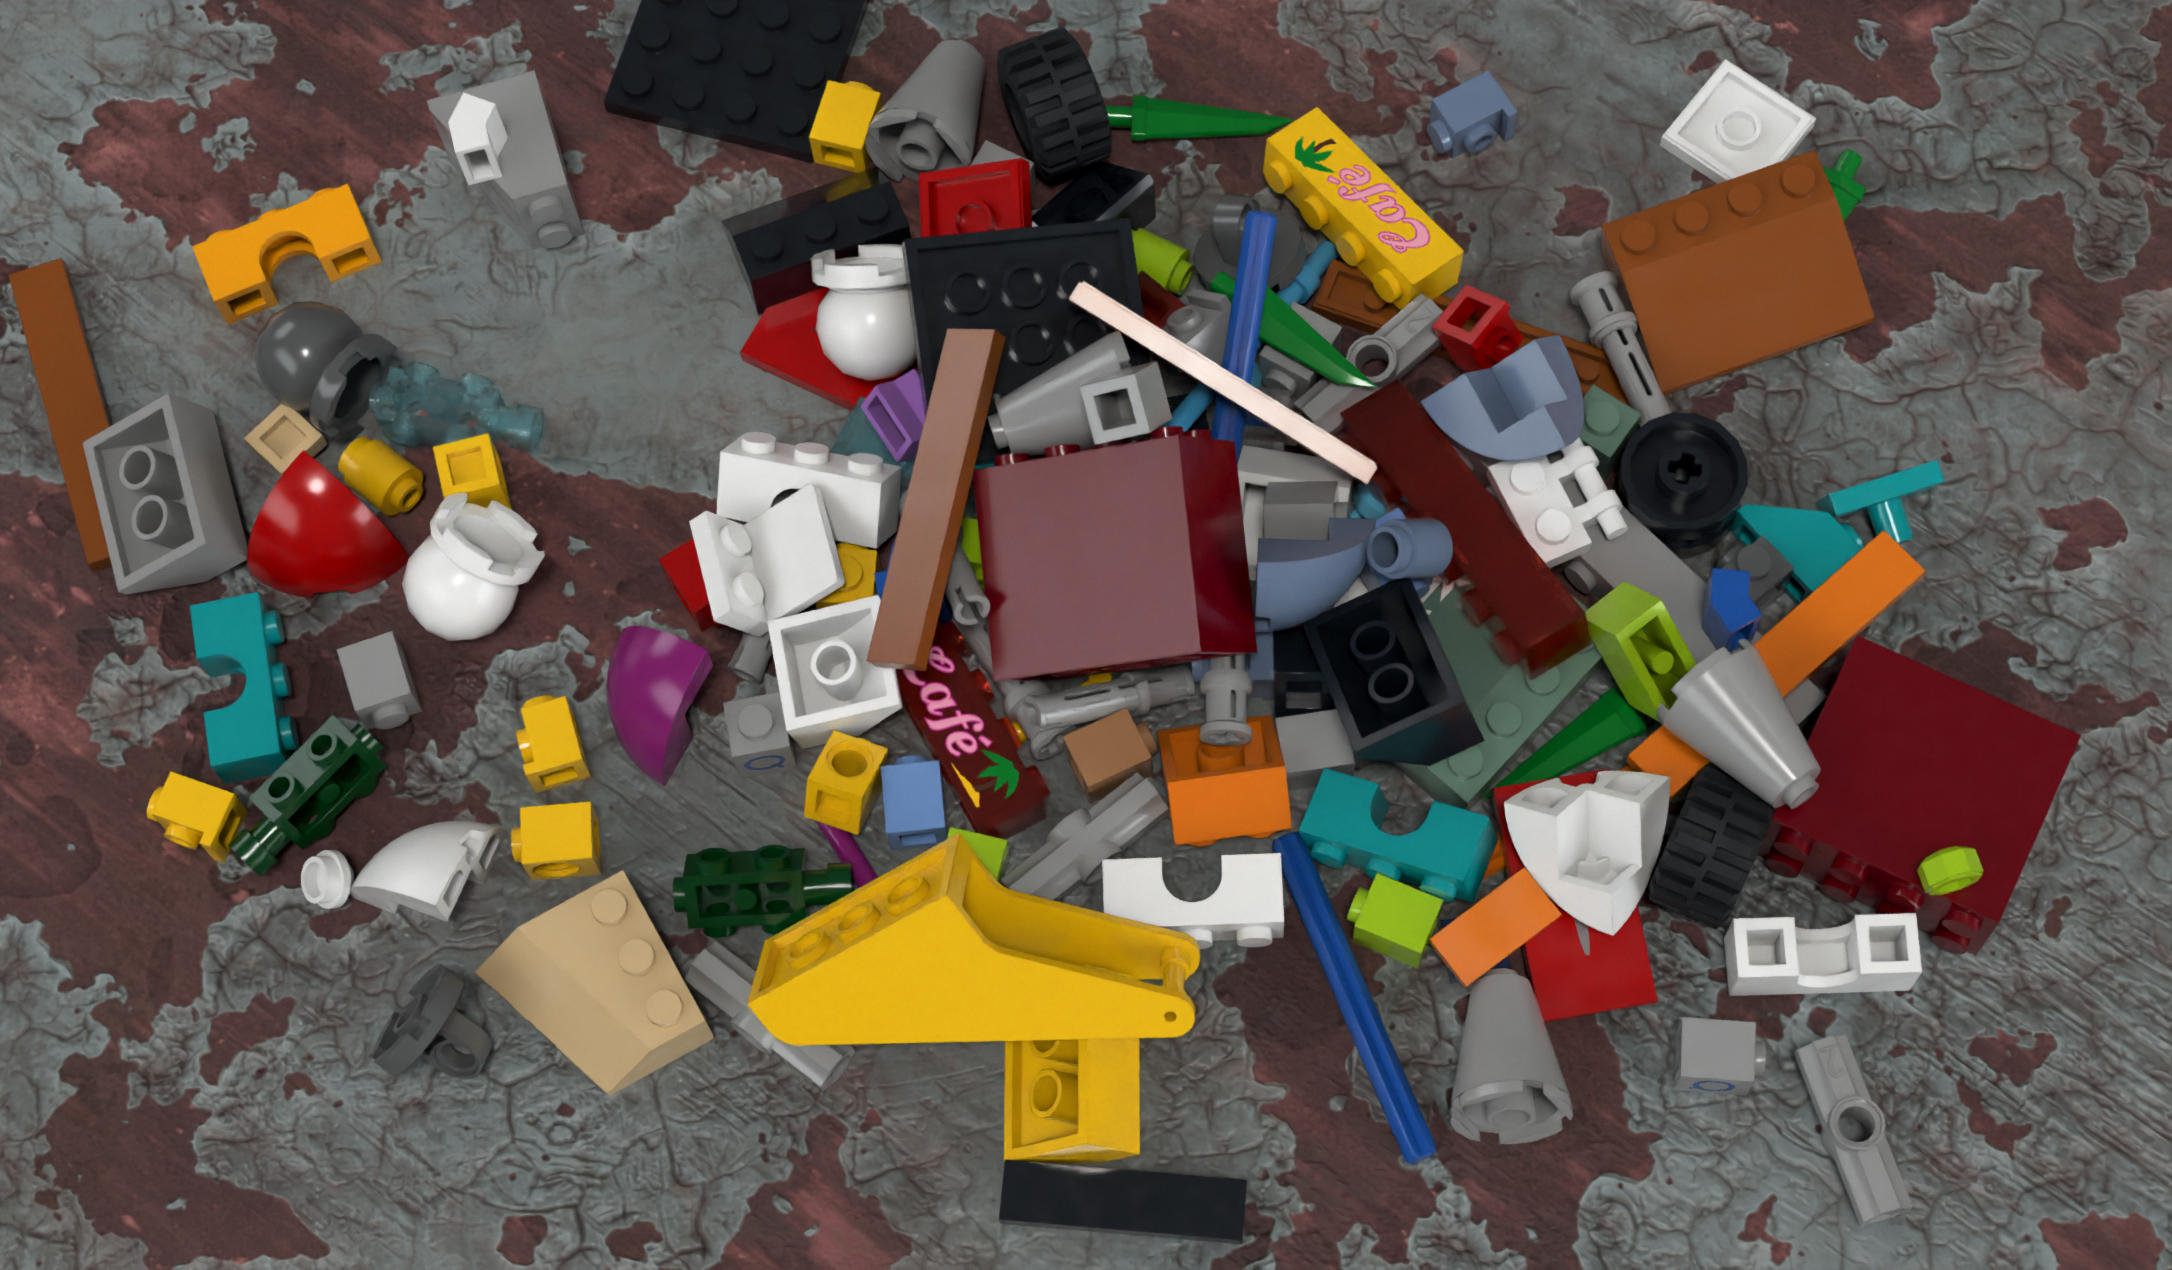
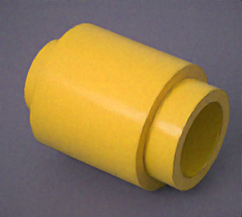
M367 436L359 437L348 445L340 457L338 469L344 475L345 483L385 515L393 516L400 512H407L420 500L423 493L422 471L382 440H371Z

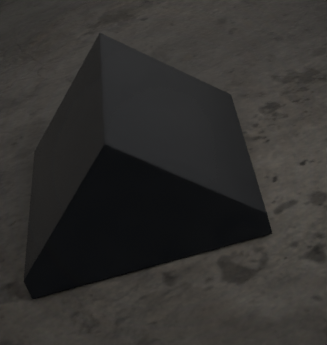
M1099 161L1091 164L1032 216V221L1038 226L1130 218L1132 230L1144 229L1156 218L1155 182L1149 173Z

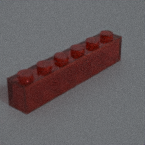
M1398 379L1340 412L1346 435L1340 441L1377 463L1375 466L1378 468L1370 479V483L1380 501L1386 507L1394 503L1397 508H1400L1406 519L1434 518L1441 521L1447 527L1453 542V553L1448 567L1439 574V577L1446 585L1452 582L1457 584L1463 592L1461 600L1468 614L1477 625H1481L1484 622L1488 624L1495 633L1492 636L1493 642L1499 654L1509 666L1518 663L1530 680H1533L1591 645L1586 613Z

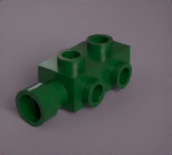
M332 715L249 797L265 816L250 831L244 828L228 846L262 877L279 861L275 855L290 840L303 850L312 840L325 838L335 826V817L354 798H363L375 788L377 775L386 767L375 756L383 746L359 723L349 731ZM315 815H318L317 818L309 824L311 818Z
M767 845L756 851L729 852L723 848H708L697 854H687L683 877H674L675 912H687L688 929L703 928L705 935L714 938L730 936L738 930V926L762 925L764 932L776 935L808 917L809 906L830 905L855 891L852 862L828 863L827 869L807 870L805 848L789 849L783 845Z

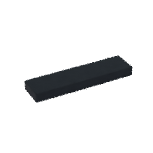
M1005 1160L999 1222L1000 1224L1242 1244L1247 1180Z

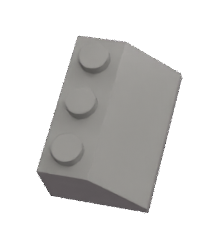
M167 393L82 442L119 593L132 594L207 582L247 560L248 547L212 409Z

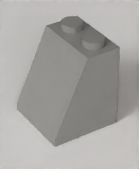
M535 70L427 100L429 111L450 162L463 176L464 173L455 154L448 121L463 92L496 104L508 136L498 156L503 177L472 185L531 249L560 247L567 244L574 237L585 235L553 121Z

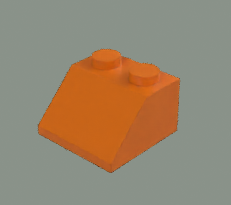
M1271 714L1247 718V725L1253 729L1252 740L1246 744L1236 746H1219L1201 741L1199 729L1204 724L1156 731L1167 806L1169 808V819L1175 845L1189 844L1202 847L1214 844L1219 839L1245 835L1251 838H1265L1275 834L1277 831L1292 829L1286 767Z

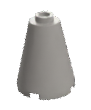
M945 40L937 44L870 121L868 136L865 140L866 151L874 164L891 179L900 183L903 176L919 181V173L971 165L986 69L984 58L972 44L963 40Z
M1120 330L1107 334L995 401L998 413L987 417L998 450L1009 446L1012 454L1028 453L1029 456L1044 455V448L1057 445L1078 444L1080 451L1096 449L1079 386L1103 373L1132 367L1129 364L1130 357ZM1147 433L1133 436L1131 441L1148 439Z
M1741 639L1738 640L1741 651L1731 654L1724 646L1714 651L1685 674L1671 689L1678 699L1670 710L1661 702L1657 709V719L1668 731L1772 807L1778 808L1787 804L1791 809H1794L1807 801L1819 788V784L1815 779L1819 775L1821 768L1758 649L1750 641Z
M1497 968L1488 971L1482 978L1475 981L1471 987L1449 1109L1450 1122L1455 1132L1470 1140L1479 1142L1480 1131L1498 1133L1499 1144H1519L1537 1141L1557 1134L1563 1129L1562 1118L1566 1116L1571 1121L1573 1116L1572 1100L1531 982L1527 978L1518 975L1516 971L1507 968Z

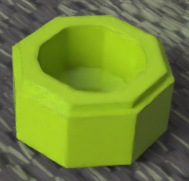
M1953 846L1940 849L1927 856L1917 872L1925 893H1929V895H1944L1978 882L1984 870L1975 848Z

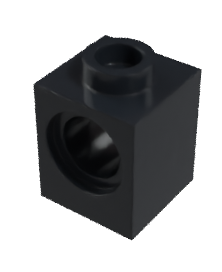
M1291 627L1273 631L1275 717L1333 710L1332 696L1303 627Z

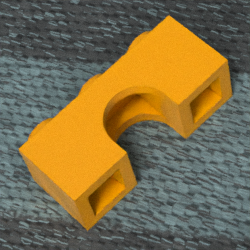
M348 183L337 188L321 189L315 192L308 200L285 209L279 208L267 211L256 221L234 230L227 229L215 232L206 241L192 246L213 301L227 325L279 304L273 290L272 278L276 268L290 257L307 255L320 261L331 283L382 262Z

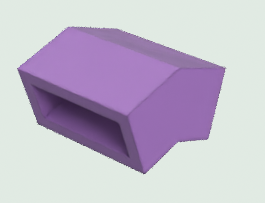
M915 369L894 381L876 385L860 406L897 463L916 458L925 422L920 378Z

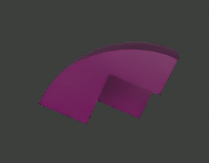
M629 626L622 630L609 662L606 684L609 716L616 736L629 758L641 771L665 786L693 739L685 713L712 669L713 664L708 650L690 641L648 627Z

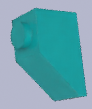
M1745 504L1737 510L1730 529V533L1735 539L1745 546L1751 545L1763 535L1795 568L1785 593L1797 606L1864 548L1861 538L1852 527L1846 523L1839 524L1829 512Z

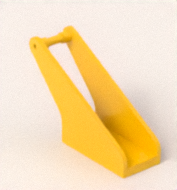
M957 833L765 940L747 1005L775 1038L784 1043L798 1046L1172 1038L1186 1034L1192 1028L1195 1021V1005L1184 990L1185 980L1199 966L1200 947L1197 941L1186 933L1008 889L992 876L962 835ZM1089 964L1137 976L1139 980L1163 979V984L1158 986L1082 967L1081 965Z

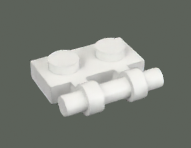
M1580 437L1571 445L1561 449L1564 458L1550 464L1547 456L1529 460H1503L1489 466L1487 470V478L1537 573L1589 552L1592 541L1585 530L1586 528L1599 523L1609 540L1621 536L1628 530L1619 512L1623 508L1615 490L1607 489L1596 469L1599 465L1596 454L1591 446H1584ZM1576 479L1587 502L1574 508L1562 485Z

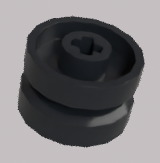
M1669 413L1649 420L1630 437L1621 457L1619 472L1613 490H1615L1622 505L1678 558L1689 559L1711 551L1728 536L1748 485L1747 459L1738 440L1719 422L1697 413Z

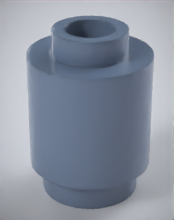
M1393 519L1385 521L1372 531L1368 538L1366 553L1370 565L1377 572L1388 578L1432 577L1441 574L1448 567L1452 558L1453 542L1447 527L1437 519Z

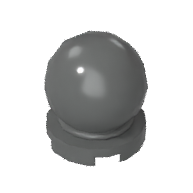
M305 301L290 304L272 315L258 334L255 362L262 384L281 404L300 412H310V422L333 440H347L364 429V427L356 422L367 412L373 403L383 409L397 385L402 369V361L393 356V352L398 349L394 344L379 334L363 335L361 329L342 309L321 302Z

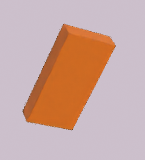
M1524 867L1432 936L1428 942L1464 989H1466L1552 924L1562 914Z

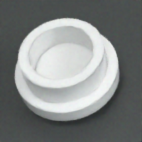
M324 850L318 853L317 856L308 858L301 872V887L306 899L325 909H336L346 902L354 883V873L345 856L337 850Z

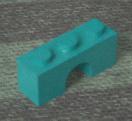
M258 592L190 605L196 658L211 678L228 674L246 676V685L238 700L225 708L204 712L210 766L224 784L272 775L291 756V750L299 749V738L292 715L286 716L283 697L291 696L292 688L285 662H278L276 644L284 643V630L280 614L277 609L270 610Z
M1324 768L1298 830L1313 859L1326 866L1338 869L1343 868L1345 863L1365 869V873L1373 879L1378 873L1398 882L1401 880L1420 886L1421 891L1443 899V902H1453L1455 897L1474 902L1498 842L1497 834L1488 816L1433 800L1424 823L1418 829L1406 835H1390L1381 831L1389 805L1379 784Z

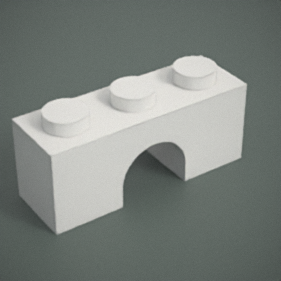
M748 432L720 451L717 515L749 522L791 496L793 489H802L808 484H813L821 489L834 540L877 549L897 531L902 467L883 463V459L880 456L870 453H855L845 456L830 453L827 446L819 443L805 442L790 445L776 442L775 436L768 433Z
M1281 853L1221 855L1220 885L1214 894L1198 902L1182 901L1174 897L1167 890L1162 876V857L1102 860L1104 913L1186 933L1197 941L1200 949L1211 947L1213 941L1237 940V945L1242 947H1263L1270 945L1272 938H1283L1284 905Z
M1916 913L1855 915L1852 921L1845 925L1825 929L1795 927L1794 917L1738 918L1732 920L1724 937L1729 996L1909 991L1922 973Z

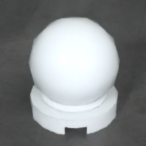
M897 244L858 245V257L835 260L834 249L815 254L811 258L812 281L817 285L830 289L818 307L816 331L824 355L842 373L867 381L896 377L912 366L917 356L902 246Z
M468 493L448 495L439 505L430 521L431 535L424 540L408 559L402 582L409 612L426 631L448 641L472 640L493 633L511 613L519 591L518 585L529 582L545 556L544 551H537L532 543L537 536L535 529L519 514L494 500H491L487 508L473 503H466Z

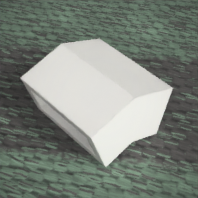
M463 92L448 124L455 154L468 185L501 178L503 176L498 156L508 136L495 103Z

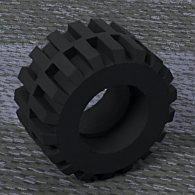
M1064 27L1056 28L998 50L997 75L1010 120L1027 159L1034 162L1035 171L1044 180L1048 181L1110 158L1112 133L1098 83L1081 46Z
M1707 763L1697 772L1656 866L1648 886L1649 901L1713 929H1718L1728 920L1737 902L1776 808L1769 805L1719 767Z

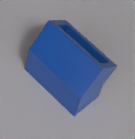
M1712 569L1704 592L1702 629L1716 650L1725 646L1731 653L1740 648L1738 640L1746 639L1752 641L1762 613L1749 596V571Z

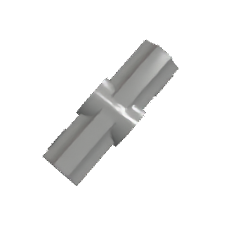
M1421 293L1373 335L1363 336L1354 341L1348 349L1346 359L1359 371L1371 359L1379 358L1388 362V367L1382 374L1374 377L1366 376L1378 388L1338 385L1323 377L1293 403L1296 410L1303 418L1335 436L1373 402L1394 394L1400 386L1402 377L1442 344L1432 329V325L1441 316L1443 311L1431 298Z
M1136 772L1091 809L1080 808L1065 817L1050 832L1046 839V844L1000 880V884L1014 891L1061 902L1063 898L1081 884L1087 887L1102 879V860L1122 859L1123 851L1169 815V808L1148 779Z
M717 941L708 948H704L692 962L688 974L683 979L686 985L731 1020V1026L761 1052L768 1056L774 1053L787 1063L795 1072L797 1071L811 1085L816 1086L822 1092L831 1084H834L847 1069L851 1058L855 1054L854 1048L849 1044L798 1046L778 1040L766 1029L747 1005L756 971Z
M1846 1034L1828 1036L1797 1049L1794 1056L1822 1126V1145L1836 1162L1859 1225L1875 1224L1909 1211L1913 1205L1884 1134L1886 1126L1884 1114L1879 1106L1871 1101ZM1851 1117L1860 1121L1866 1129L1867 1140L1863 1142L1848 1140L1839 1130V1119Z

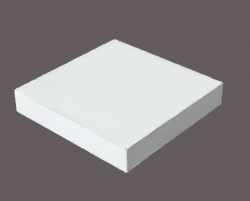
M1725 59L1663 134L1660 146L1719 184L1787 160L1812 130L1816 118Z

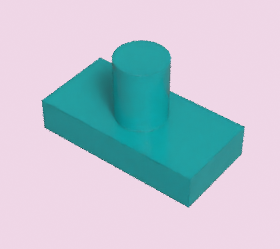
M1934 460L1828 494L1815 503L1818 511L1829 512L1835 520L1867 510L1876 536L1885 530L1900 544L1914 538L1901 499L1928 491L1945 482L1938 460Z

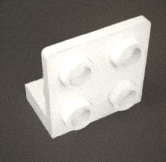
M813 484L806 485L745 525L709 511H705L689 521L715 622L760 637L769 631L767 621L796 615L842 587L845 583L820 487Z

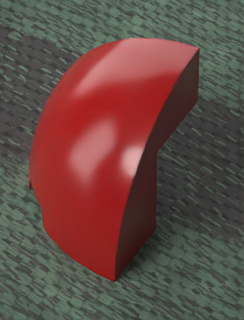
M304 450L282 474L265 500L254 523L247 549V564L251 576L277 591L303 598H313L314 593L346 590L349 594L361 592L392 576L410 558L398 540L371 510L332 473Z

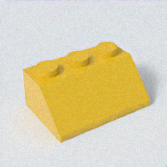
M1089 964L1081 965L1082 967L1139 981L1137 976ZM1139 1038L1005 1041L1004 1163L1005 1160L1051 1164H1100L1140 1155Z

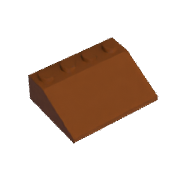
M1815 150L1601 225V254L1608 271L1615 273L1619 285L1616 290L1626 311L1634 313L1638 320V330L1635 336L1648 363L1651 365V369L1664 396L1873 323L1875 320L1836 196Z

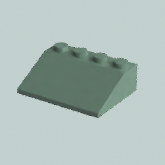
M1479 542L1454 569L1456 571L1454 588L1440 602L1442 582L1423 602L1426 610L1432 611L1429 614L1431 622L1485 741L1431 766L1392 762L1436 801L1468 811L1605 663L1579 617L1588 610L1584 604L1482 542ZM1333 701V710H1334V709H1337V708H1336L1335 703H1334V701Z

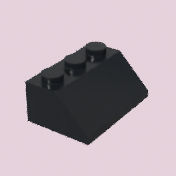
M877 167L721 221L758 315L764 313L768 307L824 287L812 281L811 258L817 253L834 249L835 260L858 257V245H901L904 239H911L908 221L890 180Z
M1411 578L1395 579L1302 624L1358 759L1431 766L1485 741Z

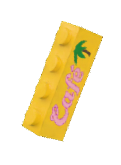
M1318 107L1266 139L1263 174L1269 186L1275 192L1284 194L1300 210L1305 222L1311 228L1320 230L1336 246L1341 258L1350 266H1356L1373 283L1376 292L1384 301L1393 303L1401 311L1421 293L1433 300L1458 283L1464 250Z

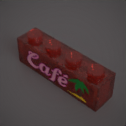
M938 618L926 671L896 669L902 705L933 760H939L943 778L973 831L1007 840L1047 818L1044 798L1049 796L1050 792L1037 767L1033 764L1025 768L1015 751L1022 747V743L1009 718L1004 716L998 720L988 704L989 701L995 698L982 671L977 668L970 672L962 659L961 654L966 652L967 648L955 624L952 621L942 624Z

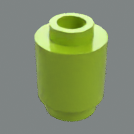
M1139 228L1137 231L1132 230L1140 289L1164 301L1168 300L1173 293L1181 295L1187 288L1194 272V265L1188 262L1190 251L1143 228Z

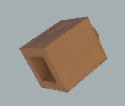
M1127 707L1063 736L1065 756L1089 804L1106 797L1136 772L1144 778L1153 776L1151 755L1158 753L1156 743L1146 723L1141 721L1135 724Z

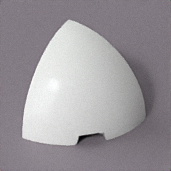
M1600 771L1597 773L1594 784L1586 783L1574 787L1563 784L1559 778H1554L1515 794L1504 802L1505 817L1513 844L1527 871L1541 889L1571 916L1598 931L1614 935L1634 911L1654 870L1667 821L1670 777L1633 771Z
M447 821L419 827L393 840L376 853L357 876L350 889V895L354 899L394 914L399 904L447 922L466 880L480 885L484 884L507 833L502 828L473 821Z

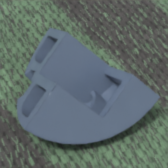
M1560 335L1534 339L1491 368L1464 373L1421 401L1434 422L1457 443L1478 454L1500 460H1529L1557 452L1578 439L1584 424V402L1581 386L1573 362Z
M1329 517L1328 541L1258 538L1254 606L1255 632H1271L1298 626L1314 619L1338 602L1354 584L1366 564L1368 538L1372 531L1375 530L1376 519Z

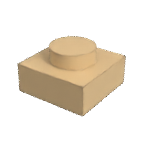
M280 404L243 438L248 447L280 477L303 450L314 457L327 445L325 438L295 409Z

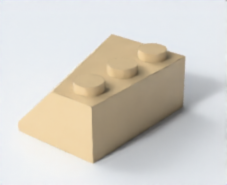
M624 870L517 927L475 971L480 979L491 989L493 988L515 1011L541 1032L608 1096L615 1094L714 1039L704 1016Z

